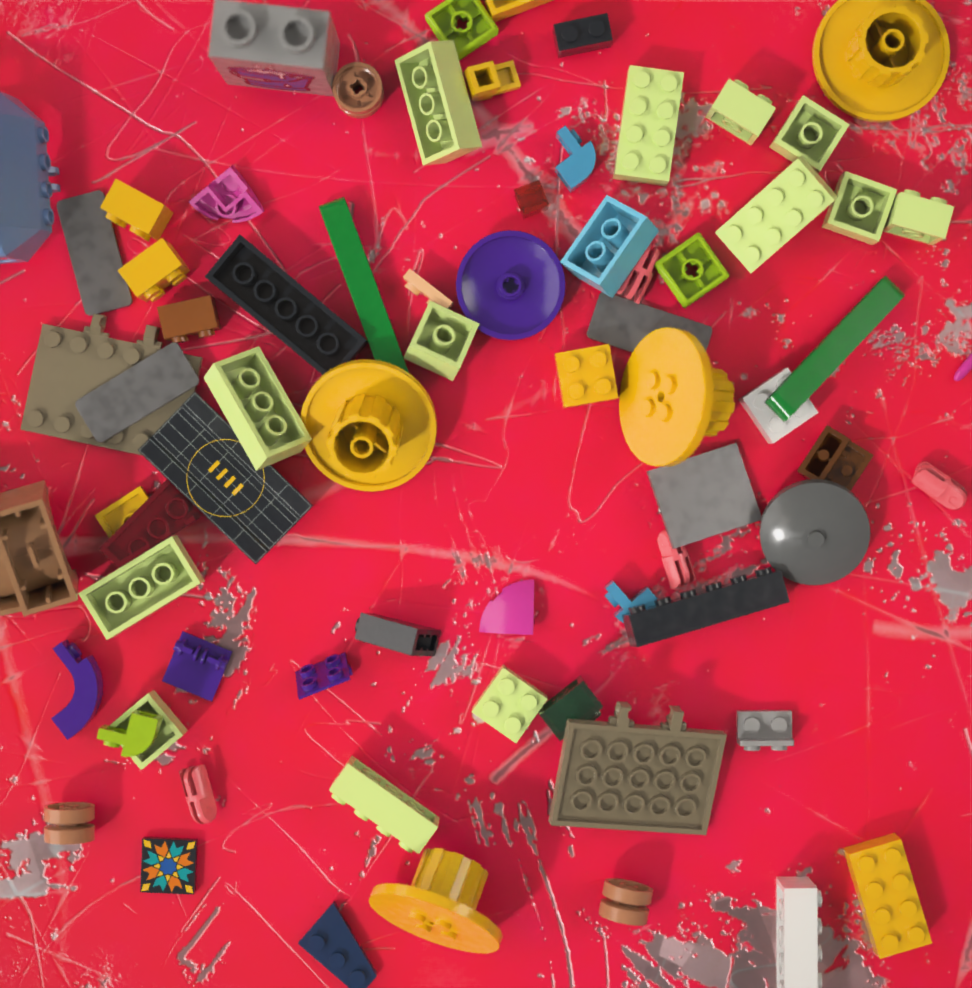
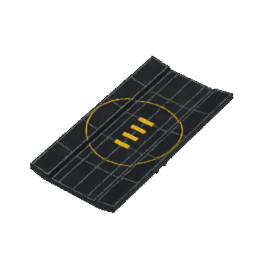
M196 392L138 449L160 473L255 564L313 507L272 465L256 471L232 427Z

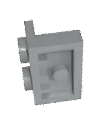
M737 710V743L740 746H744L746 751H759L760 746H771V750L783 751L787 750V746H794V739L792 738V711Z

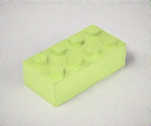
M454 40L430 41L395 59L423 166L448 163L481 148L482 143Z
M634 65L629 66L613 179L667 186L670 179L684 72Z
M801 156L715 233L746 269L752 273L834 202L838 196L806 159Z
M259 346L213 363L203 377L256 471L300 453L312 440Z
M176 535L166 539L78 594L106 640L202 584L205 580Z
M354 756L350 757L329 789L333 793L331 797L341 805L347 803L355 809L354 813L364 821L370 819L376 823V829L387 837L393 835L400 840L398 844L410 853L414 850L419 854L438 828L440 817Z

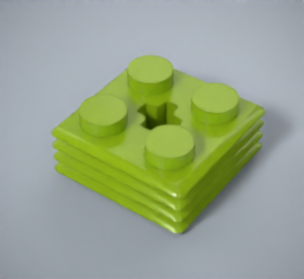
M445 0L425 14L426 22L439 41L454 40L459 60L498 35L497 25L480 0ZM460 19L462 22L467 20V28L464 30L462 28L457 29V20Z
M700 233L690 237L656 261L654 265L683 308L691 305L729 277V273ZM687 264L691 267L697 266L698 270L695 272L697 277L686 275Z

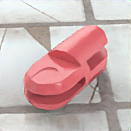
M651 244L616 292L621 295L625 290L624 297L629 300L636 293L634 302L640 304L653 277L651 271L659 256V250L656 247L650 252Z
M922 461L917 465L912 479V483L948 509L957 510L965 505L967 492L961 484L927 461Z
M666 530L661 531L657 538L658 546L671 589L695 581L696 577L685 546L672 549Z
M197 765L182 768L179 771V775L193 820L198 824L212 822L216 817L217 807L206 766Z

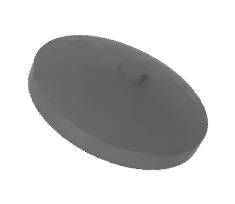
M822 479L803 480L785 487L770 500L760 521V543L769 564L776 571L781 570L783 577L800 584L823 585L845 577L860 564L869 546L870 524L865 508L860 500L844 486Z

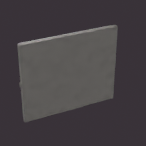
M737 443L687 458L675 466L659 467L647 471L658 505V512L661 514L672 549L761 520L762 516L750 484L751 480L748 478Z

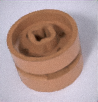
M362 62L346 64L339 69L333 79V95L339 108L346 115L353 118H366L376 113L381 107L384 99V88L378 72L370 65ZM359 87H362L363 90L358 92V94H355L354 91H356Z
M60 802L45 805L44 821L50 824L44 827V842L70 845L93 841L95 839V825L89 823V821L95 819V805L87 802Z
M619 878L605 879L602 894L607 898L601 899L598 914L605 919L617 923L635 926L646 925L650 911L646 905L651 904L653 889L645 884Z

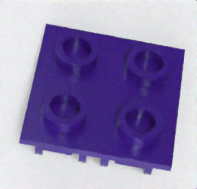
M182 631L179 640L175 643L173 648L175 651L162 681L212 702L232 651Z
M346 653L330 655L322 662L314 665H305L299 671H296L299 700L350 680V675H353L351 666L348 665Z

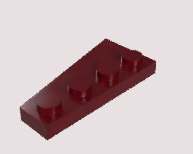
M167 479L99 550L120 568L198 520L204 514Z

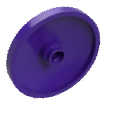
M521 231L496 232L475 243L461 261L456 279L457 298L465 317L479 323L477 329L480 332L500 340H522L541 332L558 314L565 295L564 271L557 255L541 239Z

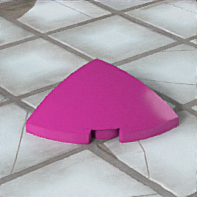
M234 165L230 166L189 201L198 212L216 221L221 217L233 219V223H239L253 219L264 212L258 198Z
M534 579L512 583L504 587L502 592L493 601L490 600L483 611L479 632L533 635Z

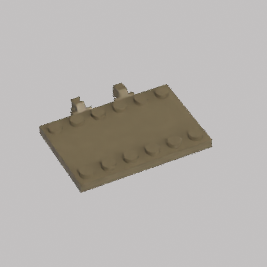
M93 313L90 327L85 326L84 332L42 324L20 430L142 455L138 449L196 392L197 386L105 442H97L75 406L76 401L161 350L163 342L157 341L160 328L146 325L143 341L137 340L136 344L109 338V333H104L107 320L105 315ZM185 354L199 377L203 358Z
M617 701L614 716H609L608 722L567 719L548 821L553 826L706 835L727 734L721 730L686 728V723L683 721L684 711L681 710L680 706L669 705L671 709L670 714L666 716V722H661L660 726L634 724V721L628 718V712L632 707L628 702Z

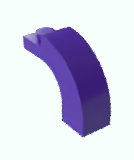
M65 640L55 646L53 650L73 676L75 685L74 695L70 703L51 719L66 739L69 740L84 729L96 715L102 700L103 680L100 668L93 655L82 660L80 657L82 653L77 645Z

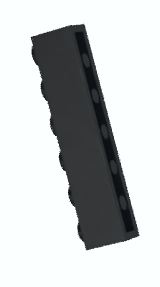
M771 567L756 570V575L749 578L746 577V574L730 578L731 583L721 585V581L705 585L706 590L696 593V589L683 591L680 593V598L671 600L670 596L654 600V606L646 608L645 604L632 606L629 608V613L622 615L629 644L631 647H641L788 603L790 601L782 571H772Z

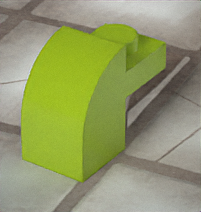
M135 710L131 713L127 730L104 724L99 728L96 739L104 740L103 744L109 747L119 748L120 745H123L121 753L123 757L139 755L157 739L163 716Z

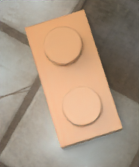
M411 269L403 276L407 282L405 287L416 296L419 293L428 298L427 304L429 301H432L447 309L452 307L453 302Z

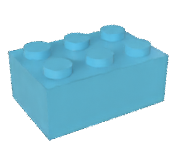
M606 195L560 263L573 276L613 298L659 230L647 216Z

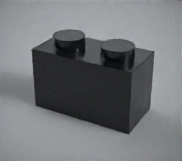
M607 13L553 25V37L558 58L610 48L613 38Z

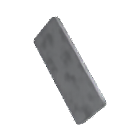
M100 190L60 200L56 205L84 311L89 316H93V313L101 314L127 307L133 302L130 288L118 272V269L123 267V262L112 221L105 217L107 212L100 208L105 199L104 193Z
M602 292L598 297L587 336L590 339L633 352L639 342L654 330L666 327L676 328L693 334L706 351L712 334V328L708 325L641 303L637 304L634 301L616 295L611 298Z
M173 342L78 399L75 406L96 441L102 443L199 384L200 379L180 346Z

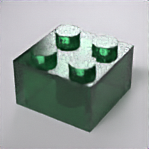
M580 675L548 700L540 709L539 715L561 741L564 739L567 719L594 721L602 714L600 709L603 708V705Z

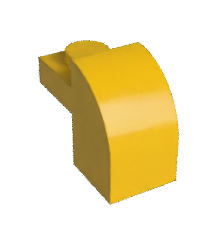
M513 60L494 65L493 61L467 67L463 72L472 101L491 99L494 95L517 90L521 87Z

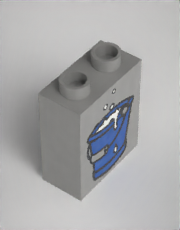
M214 0L208 57L227 84L334 96L332 84L338 68L340 40L329 11L233 0Z

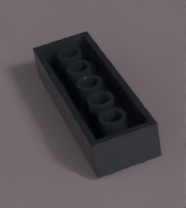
M241 235L235 239L205 276L322 375L340 364L353 361L368 344L364 337Z

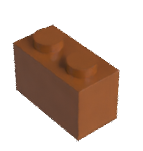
M211 295L157 307L164 339L172 340V343L189 341L188 336L197 334L199 338L214 336L215 330L221 329L215 299Z

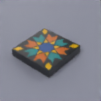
M143 837L140 892L194 895L196 893L198 839Z

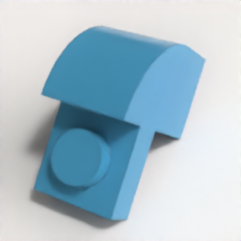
M564 126L556 132V138L570 156L555 167V173L571 193L586 182L592 174L596 153L591 141L581 147L580 143H582V140L574 129L569 131Z
M613 580L604 587L608 591L604 596L614 608L617 605L621 606L613 614L621 622H623L622 615L629 613L630 607L645 604V608L654 606V600L657 599L648 587L643 588L631 600L628 599Z

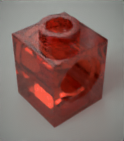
M540 180L514 189L513 195L523 219L549 209V203Z

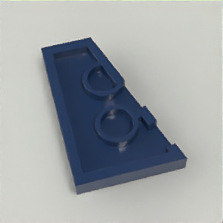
M333 901L299 940L298 944L347 987L367 988L377 977V972L363 948L358 944L347 921L345 922L339 912L335 901Z

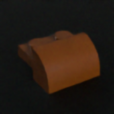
M827 425L797 472L807 480H828L840 484L851 491L874 455Z

